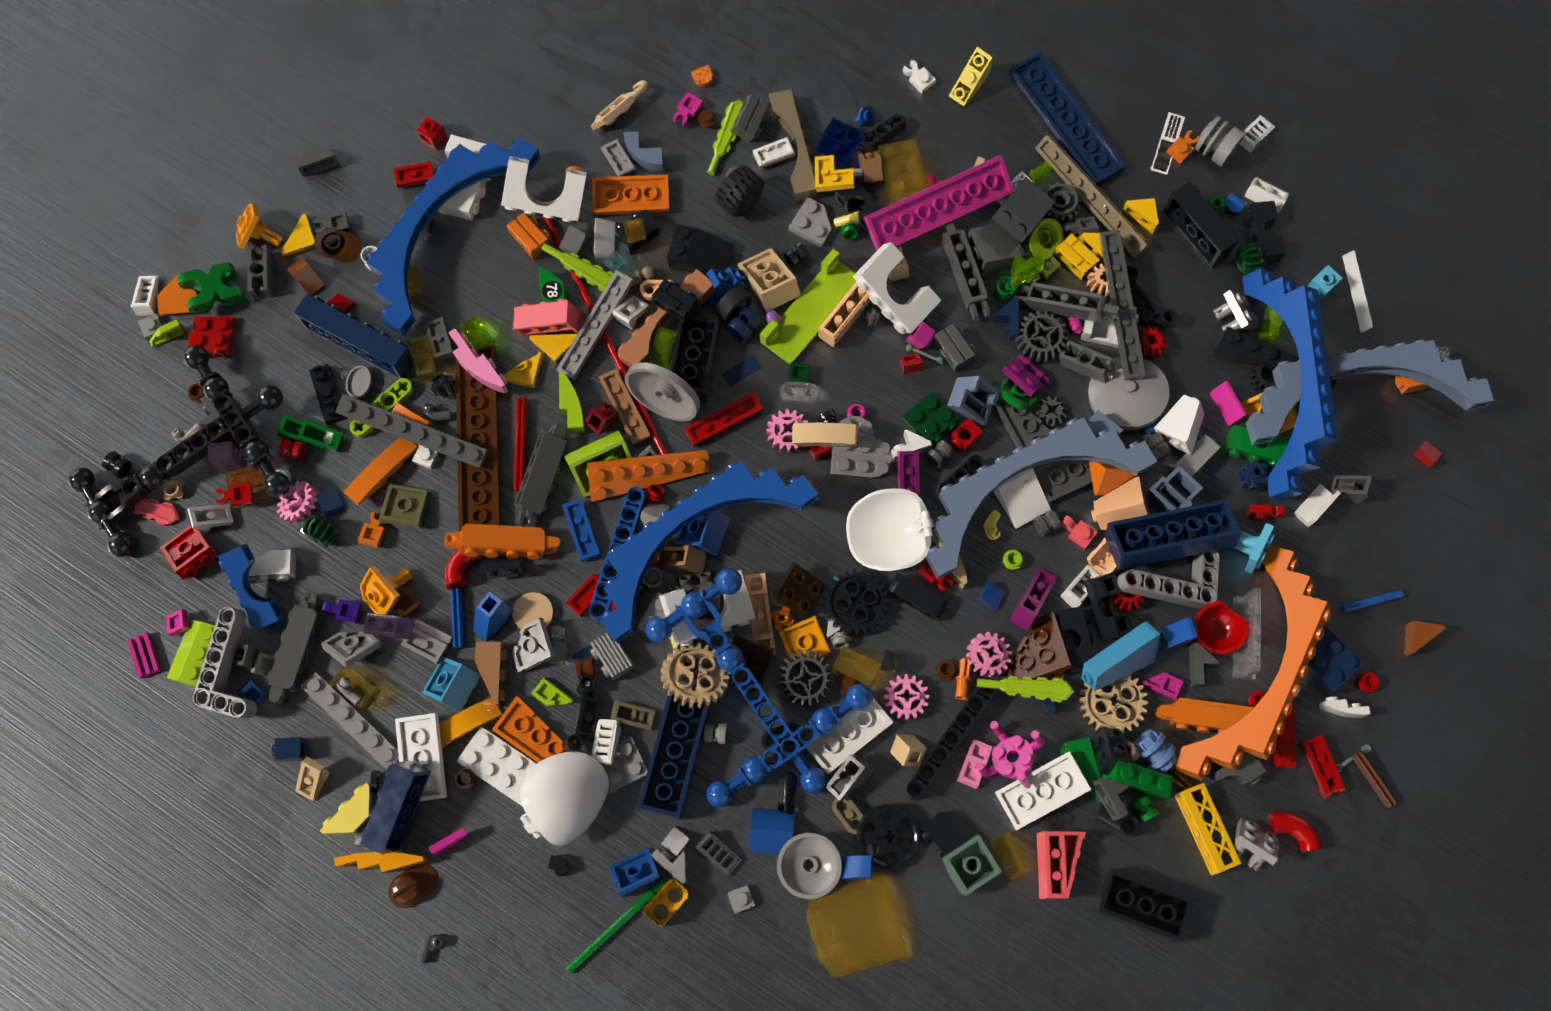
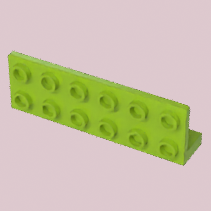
M833 249L821 262V271L800 294L801 296L781 316V320L778 323L771 320L760 333V343L789 365L790 362H794L815 338L819 333L820 326L856 283V280L853 278L856 273L839 261V252Z

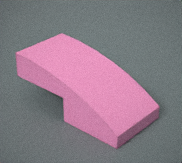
M973 739L957 781L977 789L982 775L976 769V764L981 762L985 766L987 765L993 746Z

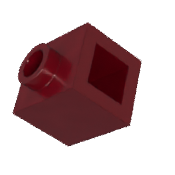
M603 402L591 408L584 423L600 435L613 428L620 413L612 405Z

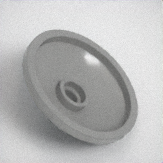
M802 833L792 837L782 847L777 860V872L782 885L791 894L803 899H816L828 894L838 883L842 870L841 857L835 845L826 837L816 833ZM807 861H812L814 863L813 868L809 869L806 867L805 863Z

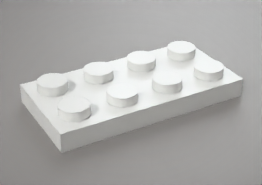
M874 698L867 709L862 711L853 709L839 719L842 724L838 723L832 733L821 735L822 737L820 738L817 736L816 740L806 747L827 776L843 764L850 754L857 753L893 724V721ZM811 733L805 739H809L813 735V733Z
M438 713L395 719L399 762L411 761L431 770L420 801L447 798Z
M482 726L456 761L465 768H470L478 777L521 806V787L527 774L536 765L535 762Z
M1069 751L1029 773L1028 777L1032 782L1030 788H1025L1019 780H1016L996 791L995 794L1015 830H1018L1090 791L1091 787Z

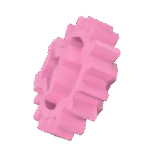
M786 409L785 414L778 411V417L772 415L773 422L768 421L767 423L769 428L766 429V433L770 435L768 436V441H774L772 444L773 448L780 446V452L784 448H787L788 453H790L791 448L798 451V445L792 443L793 424L808 423V421H802L803 414L796 416V410L792 414L789 413V409ZM776 427L780 431L777 436L775 435Z
M296 481L295 486L290 484L289 491L284 496L279 497L282 500L277 504L280 508L277 511L280 514V518L290 524H293V522L299 524L300 519L305 521V516L311 515L310 511L316 508L313 505L314 502L318 501L315 497L318 494L314 490L315 487L305 481L301 483Z
M986 632L984 636L982 633H979L976 636L977 638L974 637L970 641L971 644L967 646V649L971 651L966 655L967 658H971L968 664H974L975 668L973 671L980 670V676L986 673L989 678L994 673L996 676H999L1002 671L1004 672L1008 668L1007 665L1012 661L1007 658L1012 655V652L1007 651L1010 645H1004L1003 641L1005 638L1002 637L999 640L997 638L998 633H995L993 636L990 635V632ZM988 642L986 646L983 644L981 646L979 645L981 643ZM992 663L995 664V665H996L997 663L999 664L998 666L990 667V665H991Z
M905 674L904 679H901L898 675L896 676L897 682L890 680L891 688H885V691L889 693L884 695V699L889 700L885 707L892 708L890 711L891 715L895 712L898 713L897 719L901 715L905 716V720L909 719V715L916 719V712L923 714L924 711L921 707L928 706V703L924 701L929 699V695L924 694L928 688H922L923 681L916 682L915 675L912 679H908L907 674ZM902 685V689L899 692L893 693L896 687ZM911 685L914 686L918 690V692H915L911 688ZM904 693H908V696L912 697L908 702L905 701V698H901ZM895 702H898L902 706V709L898 708L895 705ZM914 702H920L916 708L911 710V705Z

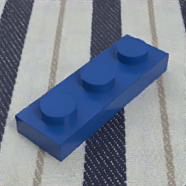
M582 499L563 504L562 506L580 561L583 562L601 556Z

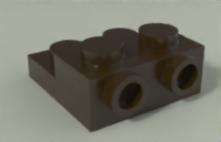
M735 635L732 645L737 646L742 651L743 661L745 662L744 666L750 669L762 687L774 649ZM739 670L736 673V679L739 681H744L748 677V673L745 670ZM728 674L727 676H729L730 678L727 684L735 685V682L732 678V674ZM750 688L748 692H755V690L759 691V689Z

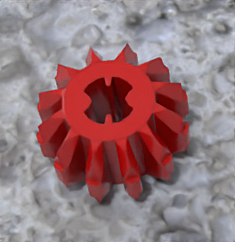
M1149 325L1146 330L1142 328L1138 332L1142 357L1144 359L1147 356L1151 360L1155 356L1159 358L1162 352H1165L1167 349L1165 344L1168 340L1163 338L1164 332H1157L1158 327L1152 330Z
M1121 591L1114 594L1113 598L1115 600L1113 603L1114 605L1120 604L1118 607L1120 611L1125 607L1126 611L1130 612L1132 608L1137 610L1139 604L1144 603V599L1142 596L1130 593V597L1127 598L1126 593Z

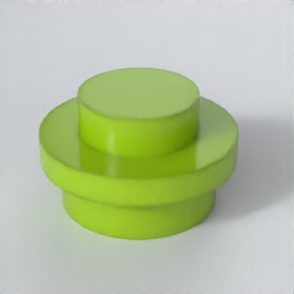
M1009 550L1003 556V564L1010 570L1019 569L1024 561L1022 554L1017 550Z

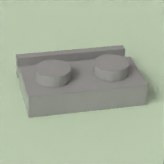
M415 619V623L408 631L401 645L439 664L453 638Z

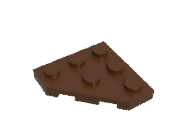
M1054 612L1034 619L1028 635L1024 636L1016 650V656L1008 664L1007 672L1008 676H1016L1017 679L1031 677L1032 680H1036L1038 677L1046 678L1073 668Z

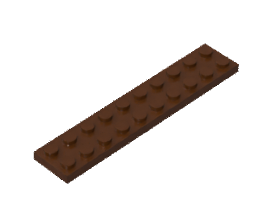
M495 345L469 347L470 349L474 348L479 356L484 354L487 360L491 358L496 365ZM456 359L457 438L489 450L482 469L457 460L459 532H461L465 524L501 525L497 391L476 380Z

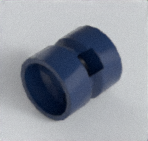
M745 305L737 313V318H732L726 325V328L734 338L745 343L751 337L752 331H756L763 323V320L757 312Z

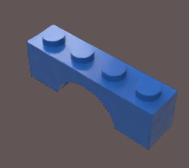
M247 543L218 556L220 559L219 565L223 571H226L229 577V584L238 594V602L242 608H245L248 614V622L255 630L261 629L284 617L275 598H264L255 593L251 588L249 572L256 560Z

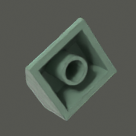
M979 834L942 858L953 883L960 894L965 896L1002 872Z

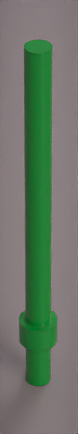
M664 877L651 888L648 887L642 893L643 896L565 967L567 971L572 974L648 902H651L667 883Z

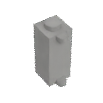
M1198 433L1197 439L1199 441L1195 444L1193 452L1191 454L1186 453L1175 465L1171 462L1166 465L1170 470L1169 473L1171 474L1178 466H1181L1193 477L1219 450L1220 446L1217 441L1206 434Z

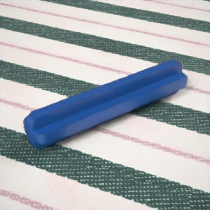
M454 588L450 591L453 647L461 649L465 647L463 594L460 588Z

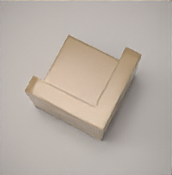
M897 734L890 752L903 766H920L927 748L913 734Z

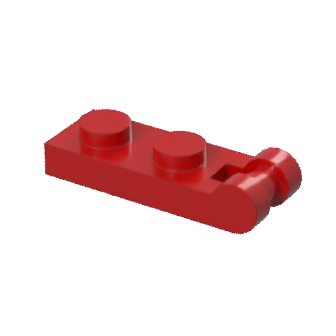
M1320 735L1301 742L1322 797L1325 799L1331 797L1333 793L1340 794L1345 792V786L1324 736ZM1331 778L1333 784L1328 785L1326 780Z

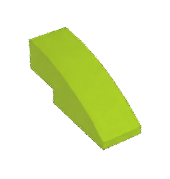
M559 372V410L562 416L567 415L569 433H586L583 410L576 391L564 372Z

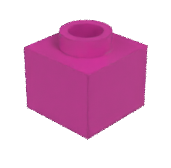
M922 322L909 334L906 341L917 349L927 348L933 341L932 336L935 330Z

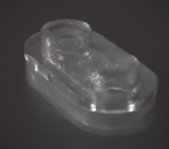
M785 382L780 387V397L787 403L813 404L819 398V389L812 383ZM791 391L793 395L788 396L786 392ZM812 393L813 396L807 397L806 394Z

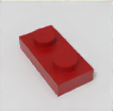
M432 162L394 168L397 188L427 183L434 176Z

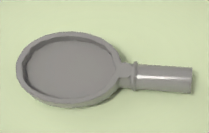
M362 365L354 367L346 379L347 393L357 400L364 397L371 387L372 375L367 367Z

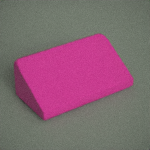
M1228 381L1223 382L1210 393L1228 426L1242 421L1247 415Z

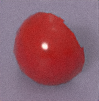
M1222 601L1208 603L1198 612L1194 621L1198 628L1197 641L1211 653L1226 654L1235 652L1244 645L1249 634V623Z

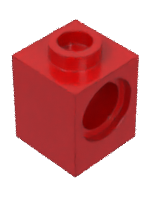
M428 116L416 130L421 142L434 150H437L447 137L443 125Z
M968 418L952 433L950 438L951 444L955 449L965 453L981 438L983 431ZM967 434L970 439L964 440L960 435Z

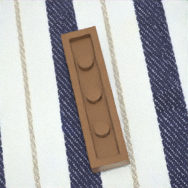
M617 369L599 376L598 378L613 408L620 413L618 417L632 445H637L651 438Z

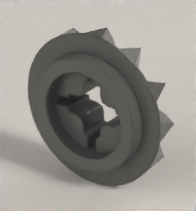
M1047 396L1043 399L1041 398L1038 402L1035 413L1036 417L1040 418L1044 425L1054 427L1064 422L1067 417L1068 408L1064 401L1058 399L1057 396ZM1057 406L1055 415L1053 413L1047 414L1048 407L1053 408Z

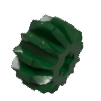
M1244 243L1238 246V249L1235 251V259L1241 275H1247L1264 267V254H1262L1261 247L1257 243Z
M309 516L301 528L304 536L324 547L330 546L338 533L334 526L316 516Z

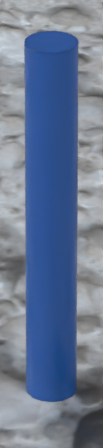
M1397 590L1342 605V610L1344 613L1396 600L1403 598L1404 593L1402 590Z

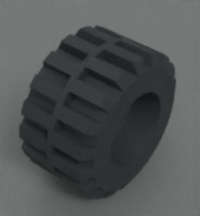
M742 165L733 170L723 180L716 193L715 202L732 217H740L757 202L762 194L765 182L747 165Z

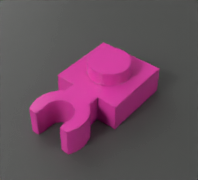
M687 92L677 106L679 112L674 114V122L676 123L678 119L682 118L684 119L682 126L685 127L688 124L689 116L695 118L704 104L703 100Z

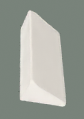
M1257 177L1253 179L1245 194V197L1255 202L1275 201L1277 213L1281 211L1289 196V193Z
M595 218V258H615V222Z

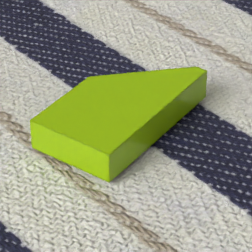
M176 319L158 327L149 340L152 347H156L186 333V330Z
M543 678L531 692L535 698L547 707L574 703L572 698L546 678Z

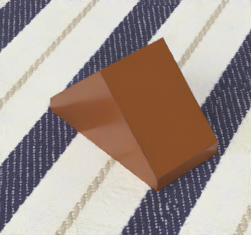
M303 258L287 269L302 289L310 296L315 295L326 287Z
M1412 621L1406 624L1404 653L1406 656L1415 653L1446 628L1444 625Z

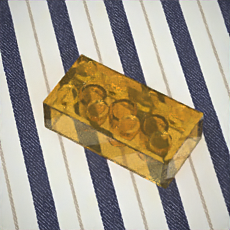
M916 139L878 146V153L882 162L883 182L890 205L928 188Z

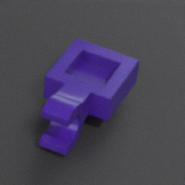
M340 599L338 605L324 602L322 610L325 613L336 614L335 619L337 621L357 624L362 604Z

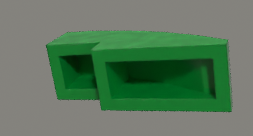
M285 414L277 432L278 437L291 439L294 442H304L305 445L334 452L337 451L343 435L342 432L305 419L302 421Z

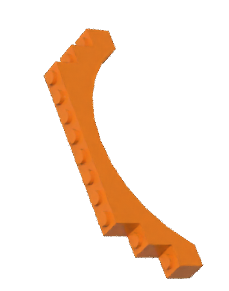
M1270 545L1263 561L1266 572L1272 578L1283 598L1288 624L1286 650L1276 678L1268 692L1254 709L1235 725L1211 738L1182 746L1177 761L1174 764L1179 773L1203 781L1205 775L1207 776L1211 770V762L1235 771L1237 765H1240L1243 760V752L1268 760L1270 754L1274 753L1277 736L1281 735L1284 730L1283 722L1285 717L1289 716L1292 711L1291 703L1293 698L1297 697L1300 692L1299 684L1301 679L1307 675L1309 660L1314 658L1317 641L1322 639L1324 634L1323 627L1325 622H1329L1332 614L1327 601L1312 597L1315 585L1311 577L1295 572L1299 562L1293 551Z

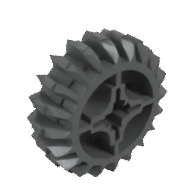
M1038 310L1035 315L1031 312L1028 318L1023 317L1022 322L1019 323V336L1015 339L1016 343H1020L1018 350L1024 349L1022 354H1029L1030 359L1035 357L1037 363L1040 362L1041 358H1043L1045 363L1048 362L1049 358L1052 361L1055 360L1056 356H1059L1066 349V344L1069 341L1068 337H1066L1069 332L1064 330L1066 323L1060 324L1061 317L1055 319V313L1048 316L1047 310L1044 311L1043 315ZM1032 327L1033 335L1028 339L1027 330ZM1056 334L1057 343L1052 346L1050 339Z
M798 650L799 657H796L794 653H790L793 660L790 661L784 658L787 666H779L780 669L784 670V673H777L778 677H783V680L778 681L777 684L785 685V687L780 689V692L788 691L785 696L787 700L794 696L792 699L793 704H796L798 699H800V706H804L805 700H807L809 706H812L813 698L819 703L818 695L824 698L827 697L822 692L824 689L831 691V687L826 686V683H833V679L827 678V675H832L833 671L825 670L830 666V663L822 664L825 660L824 656L817 660L818 652H814L812 657H810V650H806L805 656H803L802 650ZM805 660L814 662L819 667L820 672H810ZM799 662L798 674L788 678L791 668ZM804 671L807 672V675L813 676L807 679L806 684H804V681L795 680L802 677ZM822 678L818 689L811 693L812 682ZM800 683L805 691V695L795 693L790 684Z

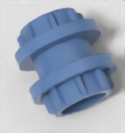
M1149 729L1133 742L1139 750L1138 760L1145 759L1147 761L1144 768L1160 773L1169 770L1177 761L1176 747L1172 743L1166 745L1163 743L1166 736L1162 731L1156 732L1154 729Z

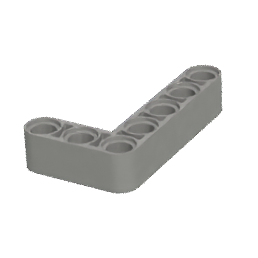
M1217 550L1194 555L1191 582L1131 569L1117 576L1118 586L1122 592L1201 609L1208 603L1217 600L1220 556Z
M224 607L220 610L193 694V702L198 707L231 717L250 719L257 712L255 702L224 692L246 622V614L241 609Z

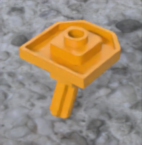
M252 202L237 220L236 238L238 248L244 250L250 237L258 240L263 238L271 244L278 246L282 241V236L268 229V224L259 220L257 204Z
M375 566L369 568L360 585L363 600L375 614L384 616L390 614L400 596L398 588L412 578L410 571L403 569L390 578L389 576L384 577Z

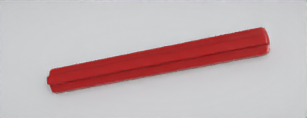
M518 397L516 399L515 492H519L526 472L528 409L526 397Z

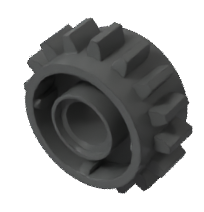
M1056 182L1055 185L1049 184L1048 190L1043 189L1055 201L1063 203V205L1055 202L1045 214L1046 219H1055L1063 224L1064 221L1070 222L1072 217L1077 216L1081 207V198L1078 197L1079 192L1075 191L1073 186L1070 187L1066 183L1059 184V182Z

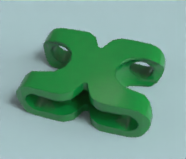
M227 262L212 265L209 268V274L200 269L179 274L177 282L182 289H195L200 292V294L188 300L187 307L191 313L210 311L215 301L221 306L226 307L238 304L245 299L246 295L241 287H228L223 284L224 281L234 276L235 268L233 264Z

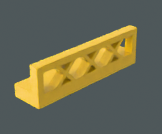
M1202 783L1175 794L1174 796L1210 875L1221 873L1241 864L1205 784ZM1200 789L1204 797L1202 804L1194 800L1191 792ZM1204 810L1211 813L1213 817L1211 824L1203 820ZM1213 830L1221 834L1222 840L1220 844L1213 841L1211 837ZM1223 851L1230 854L1233 860L1232 863L1224 865L1221 859Z

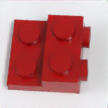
M233 316L194 317L193 332H189L188 347L192 345L203 346L208 351L209 356L217 358L232 356L236 319Z
M192 524L160 547L175 573L183 580L194 577L197 570L212 564L214 558L218 556L202 532L192 528Z

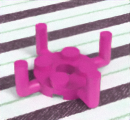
M992 721L990 727L998 735L1001 742L992 750L993 765L987 768L983 763L979 762L976 764V769L985 778H989L999 772L1003 777L1018 779L1025 788H1030L1032 782L1028 774L1033 768L1032 765L1036 758L1035 751L1046 744L1045 739L1036 730L1031 733V737L1034 739V742L1031 744L1017 735L1008 738L1004 729L996 721ZM1019 754L1016 762H1009L1011 755Z

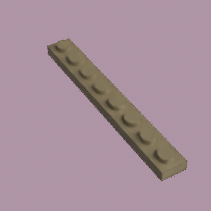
M1047 134L1035 147L1036 151L1067 185L1073 186V189L1079 192L1078 197L1081 198L1084 204L1109 231L1120 230L1123 247L1133 258H1137L1150 243L1050 134Z

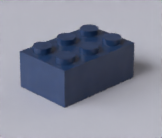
M1324 625L1323 637L1320 641H1317L1315 646V656L1309 660L1307 665V676L1328 696L1339 689L1364 663Z

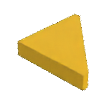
M306 213L302 214L280 252L283 258L315 247V238Z
M577 334L531 335L529 339L556 363L568 351Z
M538 352L534 357L523 361L503 376L506 381L512 384L535 388L543 352Z

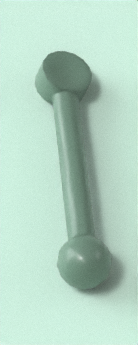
M912 344L906 346L907 351H914L935 360L938 364H943L945 361L941 357H935L914 348Z
M1366 744L1362 746L1361 750L1364 753H1369L1371 747ZM1352 756L1341 764H1336L1338 772H1341L1344 766L1353 761Z

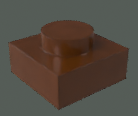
M408 589L399 596L394 605L404 619L421 607Z
M855 670L835 676L841 697L846 696L851 686L860 684Z

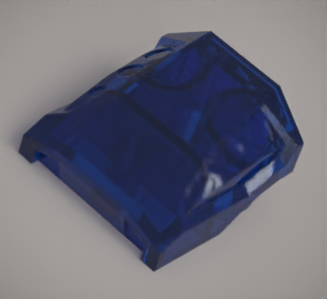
M833 117L823 131L815 150L827 156L834 155L835 160L850 165L861 144V138L867 133L850 127Z

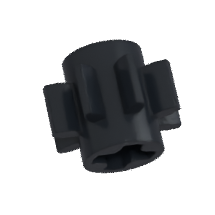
M441 373L432 379L431 390L435 396L440 395L442 398H446L454 393L456 381L451 375L447 377L444 373Z

